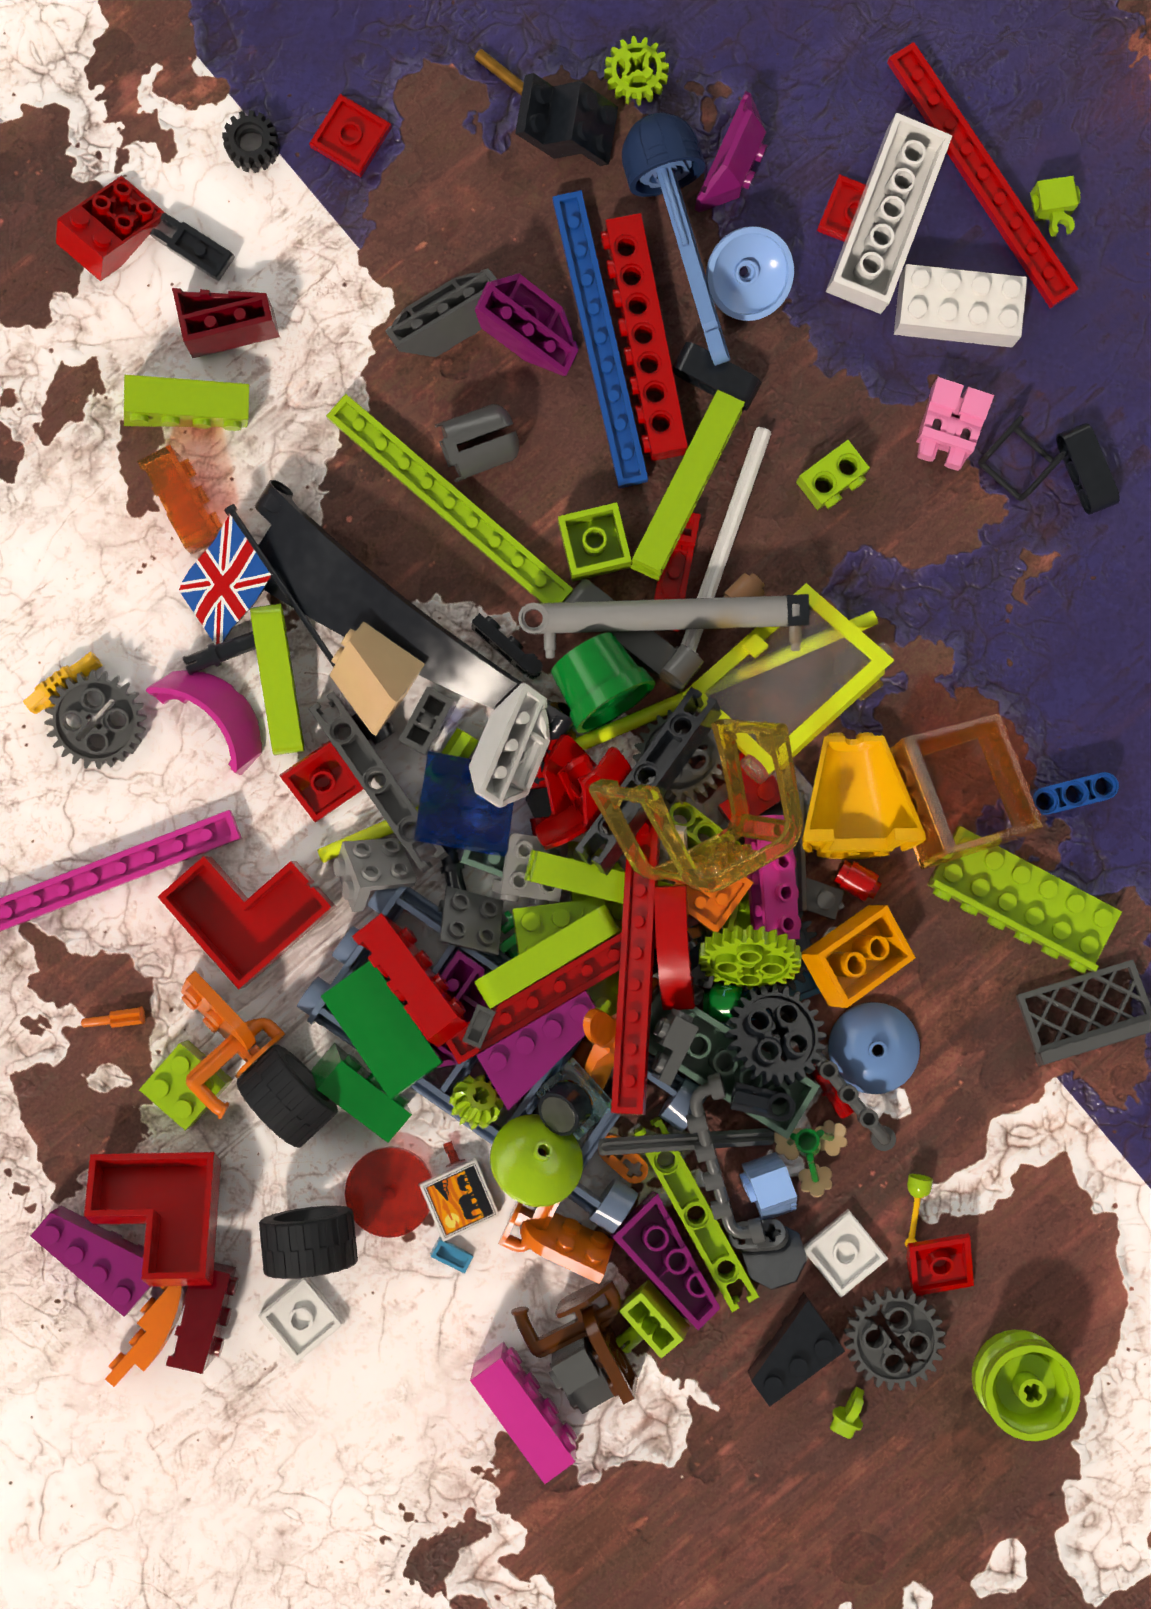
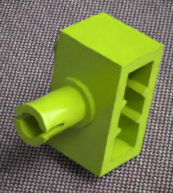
M648 1279L627 1297L619 1310L631 1326L616 1337V1343L619 1348L625 1343L626 1346L622 1351L629 1354L633 1348L645 1340L662 1359L684 1340L690 1325Z

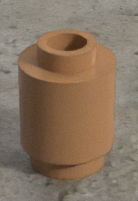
M743 573L723 595L724 597L764 596L765 593L762 588L765 585L755 574L752 573L749 576Z

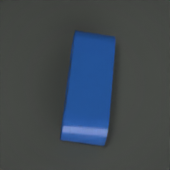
M1102 772L1034 789L1026 795L1025 807L1030 814L1042 816L1108 800L1117 794L1119 782L1113 774ZM1098 779L1103 780L1106 784V791L1103 795L1099 794L1095 789ZM1069 786L1073 787L1077 792V798L1074 802H1070L1066 797V790ZM1039 794H1043L1048 800L1047 807L1044 810L1040 809L1036 804V798Z

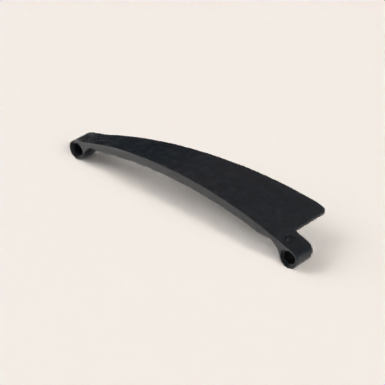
M276 480L269 481L255 504L256 510L271 524L259 543V547L306 616L344 637L350 629L356 631L365 622L423 662L425 665L419 674L420 676L494 710L522 683L453 635L359 561L310 516L297 507L292 500L293 492L286 485ZM271 577L264 590L292 607L273 577ZM547 700L548 707L546 712L549 720L550 739H559L561 735H567L574 726L570 718L571 710L563 702Z

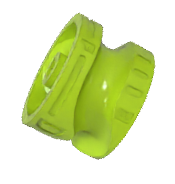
M1014 1329L1003 1331L987 1340L975 1356L972 1366V1384L975 1394L996 1424L1006 1433L1024 1441H1041L1058 1435L1072 1422L1080 1403L1079 1380L1070 1363L1043 1337L1026 1330Z

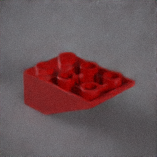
M121 175L57 219L56 244L99 281H102L122 267L150 235L152 229L160 224V217L165 212Z

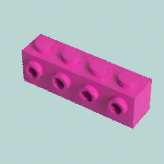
M791 814L743 818L747 878L754 882L748 890L751 925L754 930L765 926L766 932L777 929V935L786 933L788 934V940L800 939L801 919L798 916L797 903L799 890L796 885L795 876L797 861L793 850L794 827L791 823Z

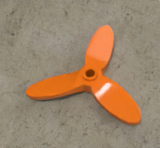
M653 977L652 993L659 985V979ZM596 1008L590 1009L583 1019L584 1033L594 1045L586 1061L580 1087L589 1096L592 1105L602 1093L614 1067L617 1014L609 1016L607 1013Z

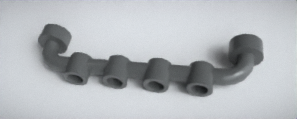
M780 1011L782 1020L790 1023L789 1016L785 1012ZM822 1052L817 1053L822 1058L818 1064H815L819 1075L830 1081L837 1090L839 1099L849 1104L857 1114L858 1122L871 1131V1144L880 1151L892 1149L896 1143L894 1131L888 1126L879 1123L877 1113L871 1108L866 1107L860 1100L857 1089L851 1084L846 1083L838 1073V1066L831 1060H828Z
M721 1074L707 1076L708 1082L698 1086L692 1093L690 1099L692 1114L686 1115L690 1134L697 1133L700 1143L694 1144L698 1162L705 1161L708 1172L702 1173L706 1191L714 1190L716 1200L710 1201L714 1219H722L727 1232L733 1237L739 1239L752 1238L753 1244L766 1242L761 1217L748 1219L749 1226L745 1227L739 1226L735 1222L723 1173L720 1169L715 1145L710 1134L707 1116L702 1105L703 1099L706 1096L712 1095L713 1100L726 1098V1092Z

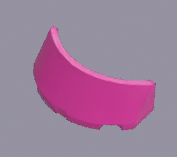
M187 670L173 671L145 690L164 705L169 700H179L184 704L191 701L203 709L215 721L225 737L231 756L228 765L234 773L242 775L262 754L259 722L253 708L242 694H239L231 684L223 679L200 671L194 672L189 675Z

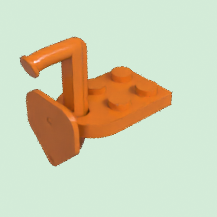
M194 971L184 982L181 990L183 996L181 998L191 1010L197 1009L205 1017L203 1022L212 1032L218 1031L225 1040L189 1072L186 1077V1085L210 1111L218 1115V1119H222L229 1107V1103L226 1102L225 1104L217 1098L205 1083L237 1053L246 1062L235 1075L238 1079L273 1045H276L285 1036V1033L275 1022L267 1018H258L244 1022L212 987ZM263 1030L272 1040L260 1049L256 1044L255 1036Z
M516 1203L498 1242L499 1245L516 1252H525L531 1249L536 1254L598 1284L601 1283L615 1240L607 1237V1235L600 1231H594L581 1225L573 1218H567L556 1213L555 1211L559 1203L546 1207H537L536 1210L522 1206V1203ZM514 1224L519 1227L521 1226L520 1234L522 1239L509 1234Z

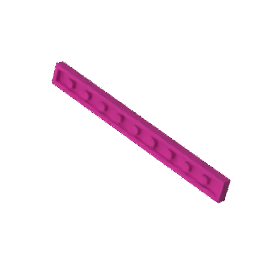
M232 810L219 813L0 898V932L242 839Z

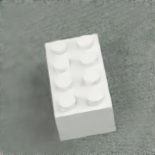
M906 264L899 279L894 335L1013 347L1020 339L1022 333L1027 277Z

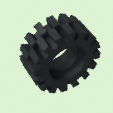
M249 110V116H246L244 111L239 112L241 117L239 119H236L233 115L230 118L232 124L230 125L226 122L224 126L226 132H222L223 145L230 160L233 161L237 168L241 166L245 172H249V168H252L253 173L259 172L258 167L262 166L263 170L268 169L266 163L270 162L273 165L276 161L274 155L278 156L280 152L278 149L280 141L269 118L266 119L264 114L260 112L256 116L253 110ZM250 132L260 134L262 136V144L258 149L245 151L241 148L240 141L245 134Z

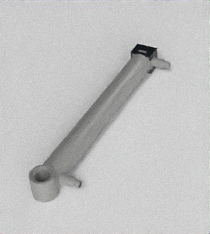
M809 594L529 603L520 610L518 621L519 625L527 633L544 634L546 658H555L556 633L789 627L791 650L800 651V643L802 642L801 626L810 625ZM531 610H537L543 616L541 625L535 628L529 627L525 622V616Z

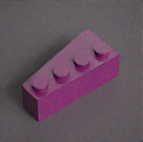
M587 990L476 1055L507 1110L524 1096L585 1036L583 1019L590 1009H598Z
M652 1191L623 1220L616 1231L609 1235L685 1318L699 1330L720 1309V1306L678 1233L674 1222L667 1213L658 1193Z
M59 1206L51 1211L30 1235L123 1317L138 1304L152 1287L141 1280L144 1246L136 1245L112 1230L108 1231L98 1225H93L84 1216L63 1206Z

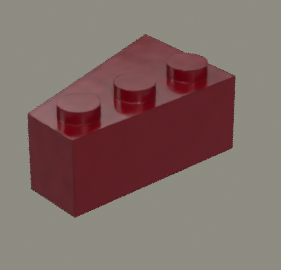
M172 288L183 342L192 358L280 337L275 313L267 293L228 291V294L211 293L210 290L200 289V292L182 291L181 288Z

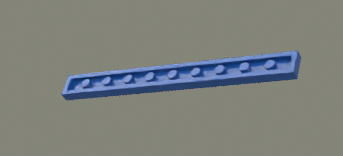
M582 190L553 196V206L618 488L648 482V476Z

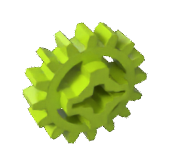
M632 36L630 44H627L622 39L620 40V49L616 47L611 48V57H606L605 67L607 68L604 69V79H608V90L616 88V99L623 95L625 96V104H629L631 99H636V103L639 106L641 105L642 98L645 97L649 102H652L653 92L658 95L662 94V85H667L668 81L666 73L669 71V63L665 62V52L657 53L658 43H654L650 47L648 46L647 37H644L641 43H637L636 37ZM652 63L656 68V75H653V70L651 69ZM618 66L620 67V72L622 73L621 79L618 77L617 74Z

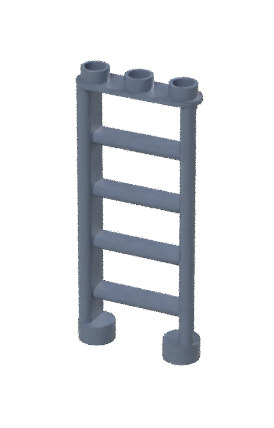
M411 887L376 890L367 905L377 913L384 914L394 923L405 909L438 933L441 931L442 912H438V906ZM354 926L346 933L332 954L344 966L331 985L318 976L297 1004L300 1010L309 1015L307 1022L311 1025L315 1022L322 1025L353 1048H355L321 998V995L369 961L367 957L372 953L363 946H359L352 937L359 931ZM449 945L432 971L435 975L437 973L441 975L458 950L462 953L464 951L491 970L498 968L512 958L505 953L503 954L500 949L499 955L494 956ZM584 1037L528 1091L507 1122L518 1116L532 1114L539 1104V1100L546 1094L544 1089L548 1085L551 1086ZM649 1054L647 1079L670 1094L658 1117L682 1132L688 1126L686 1115L692 1114L690 1109L692 1093L700 1085L688 1076L682 1077L679 1074H676L671 1086L651 1076L654 1070L650 1066L654 1057ZM474 1055L461 1064H457L442 1086L426 1075L410 1086V1088L460 1122L461 1117L459 1115H451L454 1106L449 1104V1100L455 1085L462 1082L469 1075L478 1062V1058ZM611 1103L580 1146L583 1156V1169L598 1149L599 1139L607 1136L621 1115L611 1113ZM465 1122L463 1125L471 1130L469 1122ZM491 1122L487 1128L482 1129L478 1125L472 1131L492 1144L501 1127ZM614 1178L600 1197L581 1183H578L567 1198L583 1208L589 1214V1220L609 1234H613L631 1210L638 1197V1193L619 1179Z

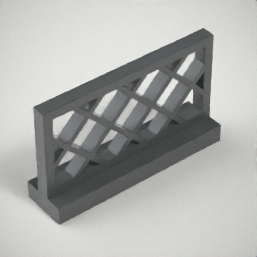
M1134 960L1016 995L1036 1052L1034 1056L1038 1067L1151 1032V1005ZM1128 968L1132 979L1128 990L1112 982L1117 971ZM1110 974L1108 980L1101 976ZM1094 978L1105 984L1099 999L1083 991L1088 980ZM1082 982L1079 989L1072 986L1074 984ZM1065 987L1076 993L1070 1007L1054 1000L1060 988ZM1109 987L1125 994L1118 1009L1103 1002ZM1134 987L1137 992V995L1132 993ZM1053 991L1050 998L1043 995L1044 993ZM1036 996L1047 1002L1041 1016L1029 1011L1025 999ZM1080 996L1096 1003L1089 1018L1074 1011ZM1129 997L1141 1003L1144 1015L1133 1017L1123 1012ZM1051 1004L1067 1012L1060 1027L1045 1020ZM1100 1006L1116 1013L1111 1025L1104 1026L1094 1021ZM1071 1015L1087 1022L1082 1034L1075 1035L1065 1030ZM1120 1016L1128 1019L1122 1022H1118ZM1032 1018L1038 1021L1036 1026L1034 1025ZM1042 1023L1058 1031L1053 1042L1043 1046L1037 1034ZM1091 1025L1099 1028L1088 1032ZM1062 1034L1069 1037L1063 1040H1059Z

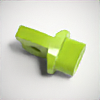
M855 1387L846 1406H839L833 1409L832 1415L834 1419L830 1425V1429L833 1432L851 1439L856 1430L860 1431L862 1429L863 1422L859 1414L864 1404L863 1389Z

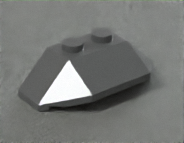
M489 268L483 269L479 273H469L455 277L404 308L396 317L392 326H389L385 332L399 352L437 357L481 330L475 307L487 282L497 278Z

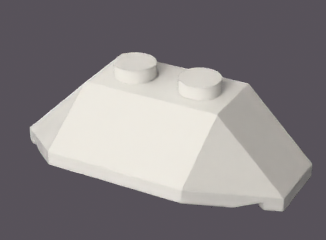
M521 683L491 712L469 764L475 793L498 808H502L529 794L550 743L549 720L546 712L548 707L547 698L526 683Z

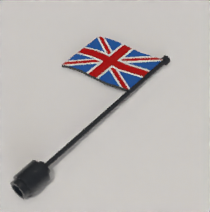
M235 504L225 508L224 511L228 516L227 520L213 543L189 569L179 588V592L214 644L217 645L225 642L231 630L257 602L271 577H273L334 668L335 664L331 662L333 655L236 513L238 509ZM357 713L352 716L368 741L371 740L374 745H377L395 732L391 727L393 723L390 718L375 736L369 731Z

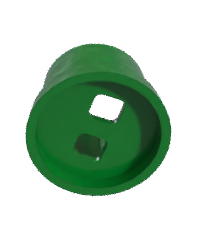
M609 632L597 635L581 643L564 655L551 670V674L571 710L570 718L578 733L595 730L620 717L642 701L655 686V681L644 668L637 666L614 634Z

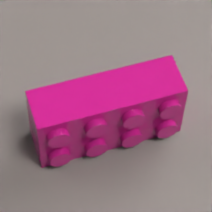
M502 1342L474 1363L470 1381L540 1479L546 1484L576 1462L577 1446L575 1439H577V1436L567 1422L562 1424L557 1417L559 1412L553 1401L549 1397L544 1399L538 1390L540 1384L531 1372L526 1374L520 1365L522 1359L513 1347L508 1349L505 1343Z

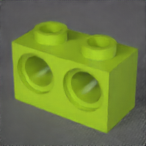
M847 440L802 473L796 483L817 511L823 506L830 509L842 499L840 495L848 488L854 491L866 481L864 476L870 467L851 442ZM839 464H850L854 469V473L851 475L842 473ZM815 482H827L830 491L827 493L819 492L815 487Z

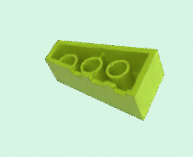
M124 374V426L195 427L199 429L223 427L225 430L239 431L242 427H247L249 384Z

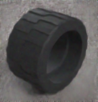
M273 1045L237 1079L238 1090L250 1108L270 1130L293 1147H302L338 1113L337 1104L317 1090L312 1072L294 1054L280 1045Z
M335 1205L299 1208L266 1216L259 1222L263 1272L267 1277L298 1279L327 1275L348 1269L358 1261L354 1214L350 1207Z

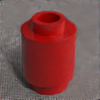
M845 860L834 879V882L840 884L839 888L864 902L868 897L874 899L882 883L877 881L879 874L855 861L850 863Z

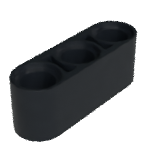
M691 342L684 344L672 366L673 373L676 376L715 396L717 390H720L744 401L743 411L749 409L762 385V382L756 376L729 361L715 366L710 352Z
M1084 423L1058 433L1056 436L1057 446L1060 453H1065L1063 461L1084 511L1090 515L1118 504L1120 497L1117 486L1090 424Z

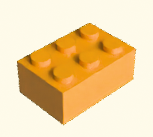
M888 905L866 906L802 952V959L827 1005L840 1008H848L916 958Z

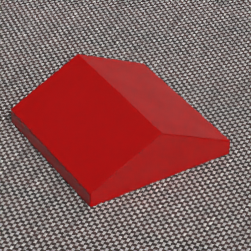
M330 740L280 774L281 779L315 823L364 789Z
M969 1233L907 1244L906 1260L911 1289L916 1296L974 1286Z

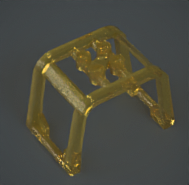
M719 719L711 723L723 767L732 815L730 823L722 832L688 850L675 828L657 786L640 784L634 788L620 787L618 781L600 779L592 783L589 787V792L633 870L643 878L659 881L665 879L687 884L695 890L712 893L726 888L793 849L802 834L803 817L788 727L784 723L740 719ZM736 733L755 734L757 744L772 757L785 820L749 815ZM623 800L641 804L671 858L670 860L654 867L648 863L621 811L620 805ZM740 837L772 842L759 850H753L751 844H734Z

